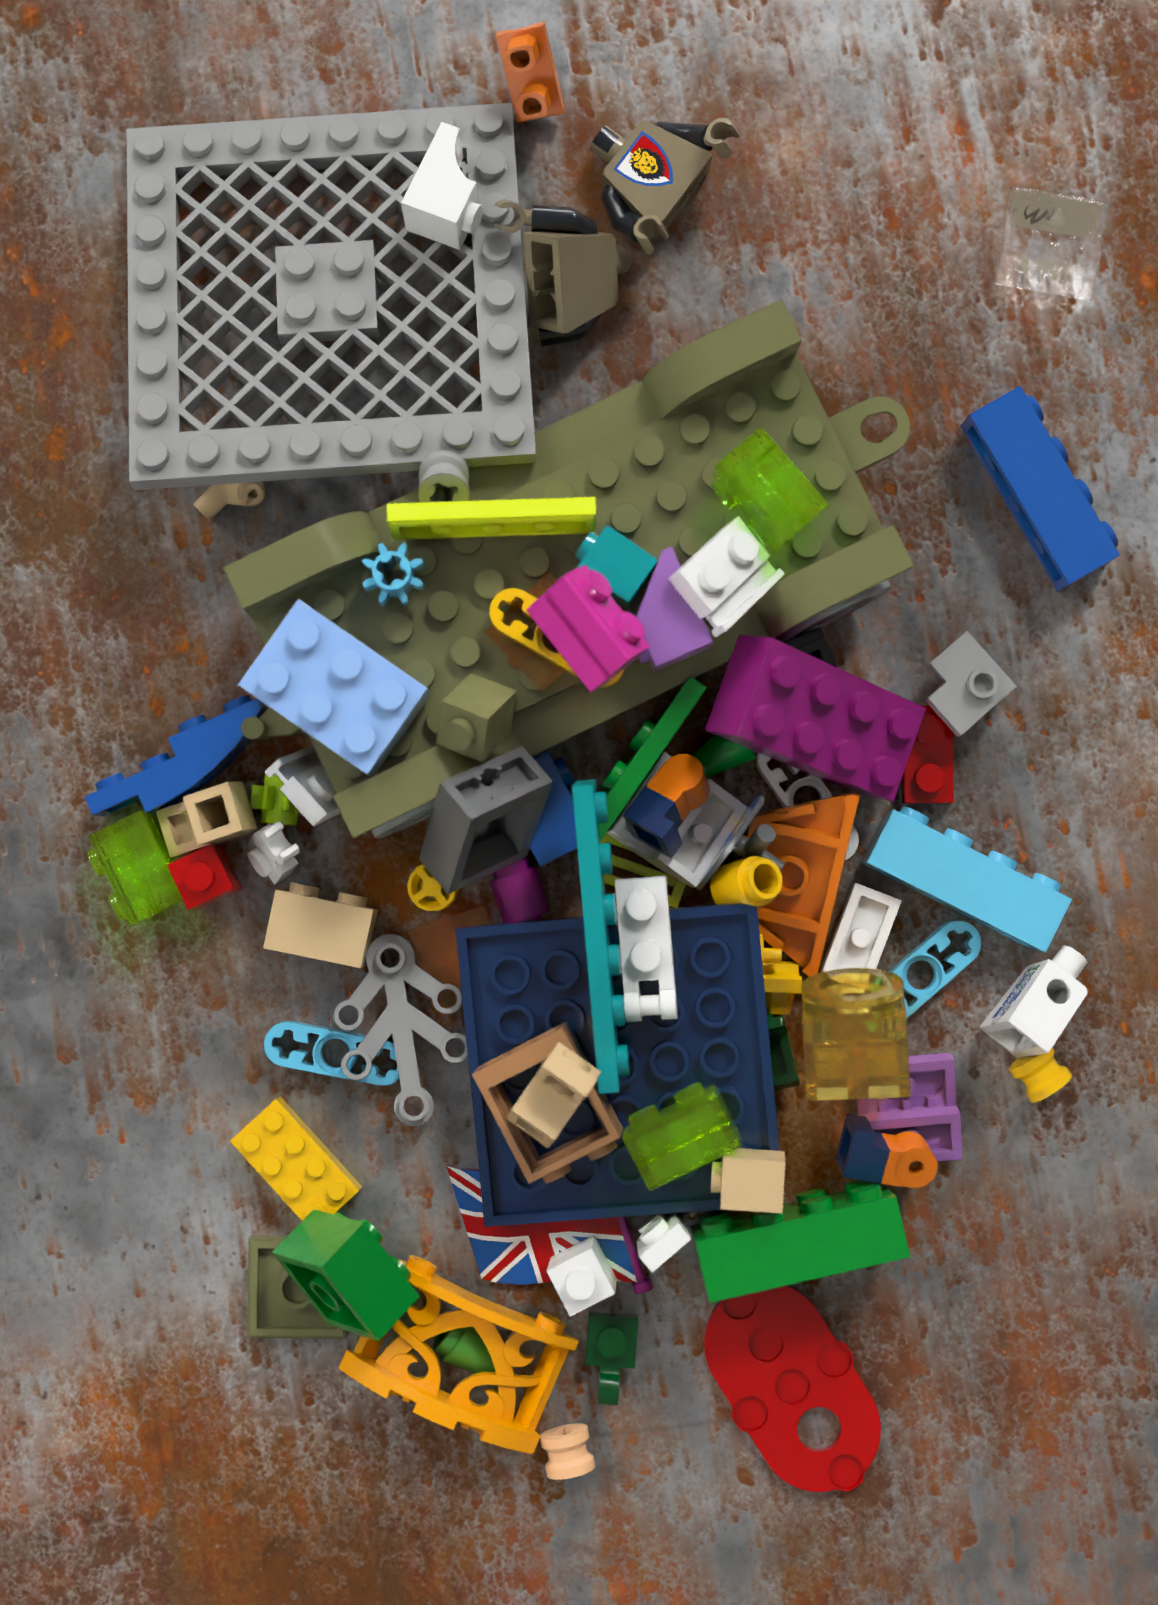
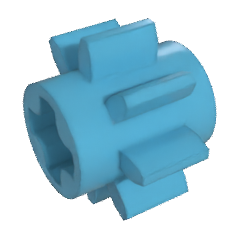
M404 542L399 546L397 552L388 551L386 546L380 543V555L375 561L370 559H363L362 561L363 565L369 571H372L373 576L362 583L366 591L379 587L381 590L379 603L382 606L389 602L390 597L399 598L405 606H408L409 599L406 594L412 588L417 590H424L425 588L423 582L415 578L414 572L421 570L425 566L423 560L414 559L409 562L407 559L408 546ZM396 564H400V568L406 577L403 581L394 579L391 586H389L382 572L384 569L393 570Z

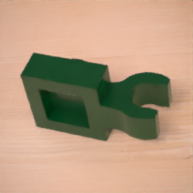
M590 1311L588 1313L585 1365L600 1366L597 1394L598 1404L618 1405L620 1368L635 1369L638 1315Z

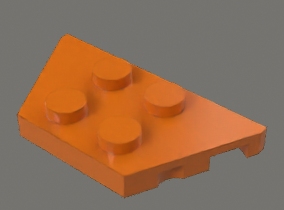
M850 792L757 813L749 826L747 838L761 824L771 825L776 832V836L766 850L785 862L781 870L782 888L779 894L768 905L757 907L759 932L763 934V939L773 948H781L784 953L803 967L802 972L811 978L816 979L819 973L861 793Z

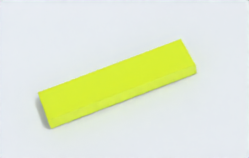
M595 497L387 504V522L394 540L586 534L591 531L596 532Z

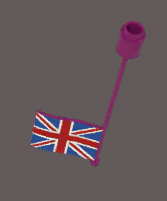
M528 856L492 873L494 880H491L490 884L503 923L543 920L542 914L550 912L537 866L531 867ZM446 1165L481 1279L495 1283L518 1285L552 1282L547 1273L550 1258L595 1235L618 1282L632 1283L635 1294L646 1293L653 1289L651 1278H645L626 1216L484 1227L479 1170Z

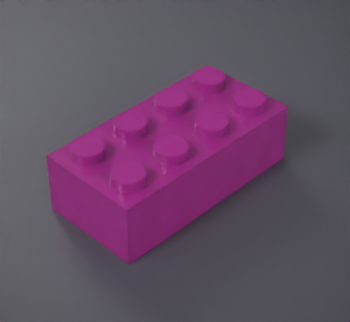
M738 635L705 730L851 792L894 802L926 708L774 638Z

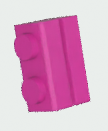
M585 564L562 576L546 593L530 605L526 611L590 693L619 675L647 651L650 645L643 638L644 629L640 621L631 613L623 612L611 597L612 588L607 579L601 573L590 570Z

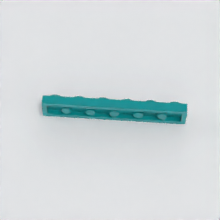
M596 779L574 782L572 791L596 1068L601 1071L597 1078L599 1094L617 1093L620 1091L621 1076L630 1075L628 1045H618L617 1026H625L624 996L614 995L613 976L621 975L619 944L610 945L608 925H617L615 894H605L604 874H613L611 844L601 843L599 824L608 823L606 792H597Z

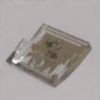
M1011 186L1002 227L994 284L1091 301L1102 251L1098 250L1109 202Z

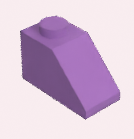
M672 547L662 550L636 616L644 629L643 638L650 645V648L638 657V660L641 664L649 661L654 672L705 651L714 642L704 619L698 617L668 580L681 567Z

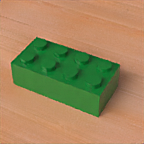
M856 1179L844 1183L845 1190L826 1195L823 1188L800 1192L795 1195L796 1202L783 1205V1213L748 1211V1213L729 1217L727 1210H721L699 1216L700 1223L690 1225L702 1282L709 1303L909 1258L910 1253L897 1197L883 1184H874V1182Z

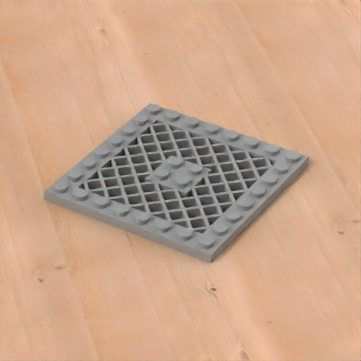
M512 103L127 129L129 482L133 490L419 471V465L422 460L430 453L440 450L459 454L466 461L468 467L537 463L521 229L514 233H507L498 229L493 224L500 223L506 225L514 218L512 207H496L494 204L497 201L507 199L519 205ZM441 122L460 128L463 159H467V164L463 161L461 162L460 170L467 179L477 182L479 204L483 205V215L477 231L472 234V250L465 244L458 250L435 242L423 254L410 244L418 236L417 234L406 231L405 227L397 234L385 223L397 211L403 214L401 202L418 170V167L413 163L422 162ZM376 165L371 171L364 167ZM395 168L408 177L396 191L383 182ZM315 169H327V170L321 175V174H320L318 171H316ZM270 172H278L273 178L269 174H267ZM349 172L360 182L346 194L334 184ZM230 175L225 181L218 177ZM301 175L311 185L297 197L286 187ZM252 178L263 188L251 200H247L237 191ZM204 181L215 191L200 204L190 194ZM372 191L385 200L373 214L360 205ZM325 194L336 205L322 217L311 207ZM275 198H278L288 208L273 220L263 210ZM229 201L239 211L225 224L214 214ZM180 205L191 213L181 223ZM351 214L362 224L348 237L337 229L336 226ZM302 217L313 228L303 238L298 240L287 230ZM253 220L264 231L250 244L239 233ZM205 224L216 233L200 247L190 237ZM374 233L388 243L377 255L375 253L374 241L368 240ZM325 237H327L328 239H330V240H331L332 242H334V243H320V242H321ZM278 240L285 246L275 247L274 263L264 253ZM228 244H231L241 253L225 267L214 257ZM180 247L192 255L182 266ZM448 250L462 260L450 274L436 264ZM399 254H402L413 263L401 277L387 268ZM254 263L266 274L253 287H250L239 277ZM206 267L217 277L201 291L190 281ZM473 271L475 294L461 284ZM425 273L439 283L426 298L412 287ZM377 277L390 287L379 299L377 296ZM275 286L277 308L264 298ZM231 287L242 297L226 311L215 301ZM181 290L193 299L182 311ZM451 293L465 304L452 318L438 308ZM401 297L416 307L403 321L388 311ZM256 307L267 318L252 332L240 321ZM207 310L218 321L202 335L191 324ZM475 315L477 316L478 338L464 328ZM427 317L442 327L429 342L414 332ZM380 321L391 329L392 332L377 345L369 338H379ZM276 330H278L280 344H286L279 352L265 342ZM230 331H233L244 341L228 356L216 344ZM182 334L194 343L183 355ZM453 337L468 348L455 363L440 352ZM323 341H336L329 349L320 343ZM403 341H406L418 351L405 366L390 355ZM356 344L368 356L355 369H352L340 358ZM306 347L319 359L303 373L291 361ZM257 351L269 362L255 376H252L241 365ZM208 354L219 365L203 380L191 369ZM478 359L481 384L466 373ZM430 361L445 372L431 387L416 376ZM380 364L395 375L381 390L366 380ZM332 368L345 379L329 394L316 382ZM282 371L295 383L279 398L266 386ZM233 375L245 386L229 401L216 390ZM182 378L195 388L184 400ZM455 382L471 393L458 408L442 397ZM406 385L421 396L407 412L392 401ZM356 389L371 399L357 415L342 404ZM308 392L321 404L305 419L292 406ZM258 395L271 407L254 422L242 410ZM209 399L221 410L204 426L192 414ZM482 403V411L473 412ZM432 406L442 413L424 415ZM382 409L392 416L389 418L373 419ZM332 413L343 420L324 422ZM282 416L292 423L274 425ZM232 420L243 427L224 429ZM183 423L192 431L183 432Z

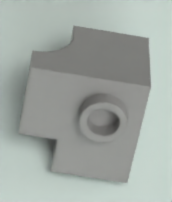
M966 631L927 665L938 680L939 686L925 701L952 732L959 737L1017 686L973 636Z

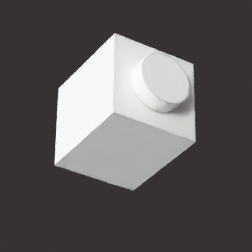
M595 1235L550 1258L547 1273L569 1316L615 1294L617 1278Z

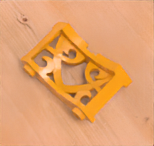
M410 1255L407 1261L400 1260L411 1273V1278L408 1281L411 1285L420 1289L427 1299L424 1307L417 1308L412 1304L407 1310L410 1319L416 1324L408 1327L399 1319L392 1326L398 1336L390 1342L379 1356L377 1354L385 1335L379 1342L360 1335L354 1351L346 1350L338 1369L386 1399L390 1395L401 1396V1400L406 1403L415 1402L416 1406L413 1413L454 1430L458 1421L461 1427L465 1429L471 1427L479 1433L481 1441L533 1454L541 1437L540 1434L535 1432L537 1424L569 1350H576L579 1340L564 1331L566 1323L557 1317L539 1312L537 1318L480 1297L435 1274L437 1266L423 1258ZM441 1299L460 1309L440 1313ZM495 1324L514 1332L504 1342ZM474 1327L488 1349L495 1372H480L470 1375L460 1381L451 1394L440 1390V1364L436 1354L425 1340L449 1330ZM535 1340L545 1343L533 1374H514L513 1367L526 1366L535 1358V1354L528 1356L521 1353L520 1346L523 1342ZM413 1348L424 1358L429 1370L425 1376L415 1377L409 1372V1365L413 1362H418V1357L409 1352ZM480 1385H498V1391L491 1388L485 1389V1393L488 1395V1400L485 1403L476 1404L471 1400L470 1391L472 1388ZM516 1387H527L514 1416Z

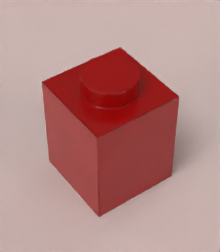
M212 843L167 864L187 910L202 909L243 889L223 845Z

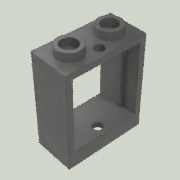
M521 746L440 782L420 852V861L445 892L450 894L526 857L553 781L526 749ZM487 781L491 786H485L481 782Z

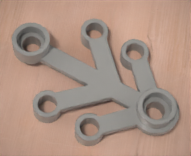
M388 934L380 936L371 943L366 953V964L369 973L350 999L339 1003L334 1010V1020L338 1027L345 1031H354L364 1021L363 1011L385 985L388 1006L357 1049L345 1054L341 1062V1068L343 1073L352 1080L366 1078L371 1072L373 1059L392 1034L401 1092L394 1101V1111L397 1118L403 1124L420 1126L426 1123L432 1116L434 1102L430 1093L421 1088L412 1030L437 1047L442 1057L449 1063H460L468 1057L467 1042L464 1035L450 1033L408 1003L404 981L430 997L434 1008L439 1013L445 1015L453 1014L460 1008L462 994L456 986L440 983L415 965L414 950L405 938ZM387 950H395L400 955V962L393 968L385 967L381 963V956ZM450 990L456 995L457 1002L452 1008L446 1009L439 1005L437 998L442 991ZM348 1006L356 1008L359 1013L358 1020L352 1025H345L340 1020L341 1010ZM451 1039L461 1040L465 1046L463 1055L458 1058L450 1057L445 1050L447 1042ZM356 1055L362 1056L366 1061V1069L358 1075L351 1074L347 1068L349 1059ZM416 1096L423 1101V1111L417 1116H410L404 1110V1103L409 1097Z

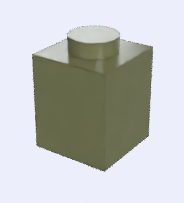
M471 673L441 701L436 744L483 762L511 733L517 691Z

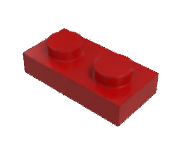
M920 705L925 707L926 710L901 779L902 804L954 803L953 732L929 705Z

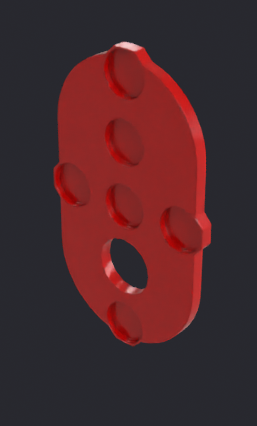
M789 1285L719 1301L707 1320L704 1332V1353L711 1374L731 1405L730 1415L738 1429L749 1433L775 1474L796 1488L811 1492H828L837 1489L849 1492L862 1484L865 1471L874 1460L879 1447L881 1423L876 1404L853 1367L854 1356L846 1343L835 1339L813 1303L803 1293ZM814 1407H824L831 1410L840 1422V1432L837 1439L830 1446L823 1449H813L806 1446L797 1434V1424L800 1417L807 1410Z

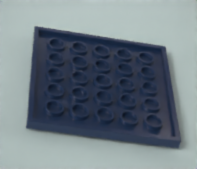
M715 904L669 908L678 1018L662 1020L661 1015L642 1016V1021L626 1022L625 1018V1026H617L618 1045H628L630 1075L621 1076L620 1091L617 1093H605L623 1127L620 1138L614 1140L617 1147L596 1160L590 1161L588 1155H585L569 1163L572 1167L569 1173L545 1184L542 1177L530 1184L528 1183L472 1073L479 1065L565 1021L569 1023L589 1064L596 1068L583 916L465 926L455 929L484 1227L720 1209L721 1193H711L712 1162H723L724 1147L780 1151L757 906ZM617 915V925H608L610 945L619 944L620 948ZM621 964V975L613 976L614 995L624 996ZM659 980L640 981L641 996L659 995ZM545 1060L501 1082L513 1106ZM586 1096L549 1148L530 1135L529 1137L539 1156L602 1124Z

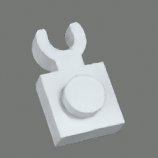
M279 821L272 826L269 823L254 833L247 844L250 850L247 856L251 865L261 877L265 878L268 875L274 885L291 875L299 864L294 856L300 852L296 843L291 845L286 840L282 832L284 826Z

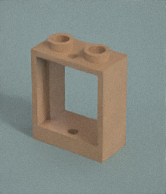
M567 1021L479 1065L472 1073L529 1184L541 1177L545 1184L561 1178L572 1170L569 1163L585 1155H588L590 1161H593L610 1153L617 1147L614 1140L620 1138L623 1130L606 1094H599L598 1080L587 1097L602 1125L539 1156L529 1135L506 1119L514 1106L501 1082L546 1060L558 1042L588 1062Z

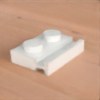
M738 516L727 523L673 573L668 580L700 619L705 617L714 627L711 633L717 637L726 632L784 575V572L780 568L775 570L767 560L770 557L769 553Z
M312 745L278 758L265 773L269 778L277 775L282 780L284 785L280 790L314 827L341 812L333 798L336 792L322 763L315 756L317 752Z

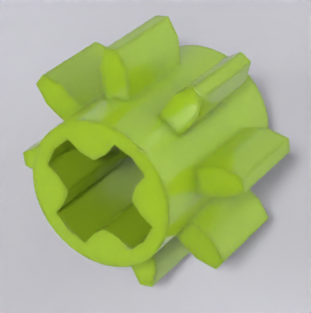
M265 773L264 786L252 785L251 808L261 810L260 823L275 824L279 821L282 825L297 826L298 814L302 813L280 790L284 783L277 775L269 778Z

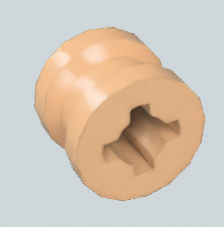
M586 1424L562 1425L540 1434L541 1448L547 1451L549 1458L545 1465L547 1478L554 1480L574 1478L584 1475L595 1468L594 1456L587 1451L586 1442L589 1439V1431Z

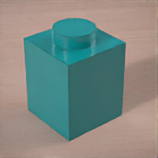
M609 525L605 526L599 536L591 531L574 556L581 561L577 568L586 564L590 570L601 573L607 579L612 588L611 597L626 610L651 577L658 563L655 557Z

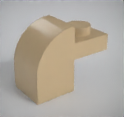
M229 781L184 796V802L156 811L170 858L195 852L212 843L230 842L258 830L243 781Z
M558 1042L506 1119L549 1148L577 1107L588 1095L598 1080L597 1078L601 1071Z

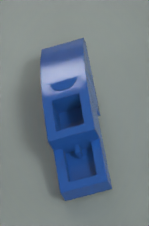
M245 695L224 704L222 707L225 713L207 720L205 715H200L179 724L177 727L180 733L168 738L175 757L170 758L168 753H163L142 762L140 766L143 771L130 777L124 778L123 773H118L95 784L97 791L85 796L92 815L105 817L138 801H141L146 813L157 815V810L182 802L184 796L196 793L241 754L252 740L242 734V722L251 716L260 718L267 711L268 706L258 698L251 700L250 695Z

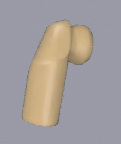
M262 482L211 485L193 505L211 521L227 504L240 506H256L260 504L265 497L264 484Z

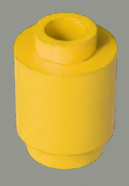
M751 856L720 866L711 878V894L716 904L765 906L771 903L779 894L782 888V875L778 866L771 860L760 856Z

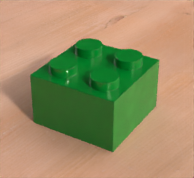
M313 1209L272 1251L276 1259L328 1324L378 1342L420 1297L408 1281L411 1278L410 1271L400 1260L388 1255L381 1245L384 1240L382 1234L373 1224L365 1219L357 1221L349 1219L338 1212L330 1214Z

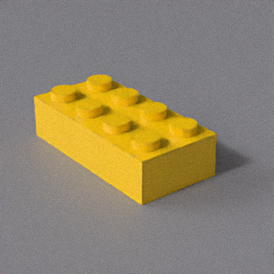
M281 1096L269 1104L230 1140L234 1147L301 1221L313 1209L335 1214L362 1188V1185Z

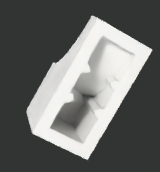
M441 122L401 202L406 231L458 250L461 249L467 234H474L477 231L483 215V205L479 204L477 182L467 179L460 170L463 159L460 128Z

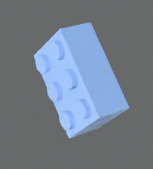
M299 599L238 684L370 777L377 774L432 695L427 687Z

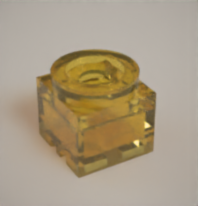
M872 968L835 969L807 978L801 985L807 1101L910 1097L907 1017L902 978L894 973Z

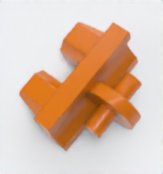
M545 22L520 29L498 31L496 40L517 123L564 114L565 106Z

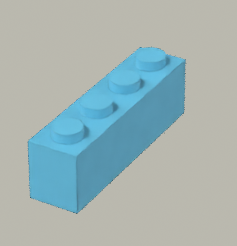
M903 806L900 812L894 809L885 812L860 864L1033 951L1046 953L1072 900L1059 893L1062 887L1060 883L1039 873H1034L1031 879L1015 871L1018 863L1013 859L992 850L986 856L971 848L974 841L969 837L949 828L942 834L926 826L929 821L927 816L909 807Z

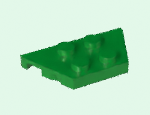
M690 676L655 723L647 719L641 725L628 744V747L635 751L627 764L620 760L616 762L601 783L600 787L607 791L608 823H599L601 840L707 687Z

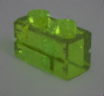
M762 427L758 428L737 448L714 466L712 476L716 480L712 484V488L720 500L730 509L738 505L750 519L745 525L765 548L771 544L777 552L816 521L829 506L826 500Z
M143 810L137 811L88 836L93 847L87 850L89 861L98 876L107 875L114 890L113 893L108 895L109 901L115 914L121 921L128 919L131 926L141 925L184 904L167 867V864L173 862V859L170 858L167 846L150 813H146Z
M700 1082L692 1084L673 1096L676 1101L675 1104L660 1111L657 1110L655 1105H650L628 1117L630 1126L624 1128L622 1138L649 1191L742 1147L741 1134L715 1084L705 1089Z

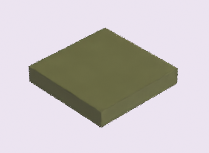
M251 1235L248 1240L247 1338L346 1339L348 1331L330 1325L324 1320L273 1255L272 1251L288 1235Z

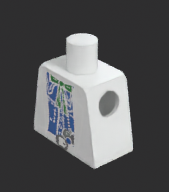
M1063 945L1052 961L1047 959L1028 965L979 1028L1016 1058L1048 1053L1088 993L1087 988L1076 980L1087 964L1086 958L1075 949Z

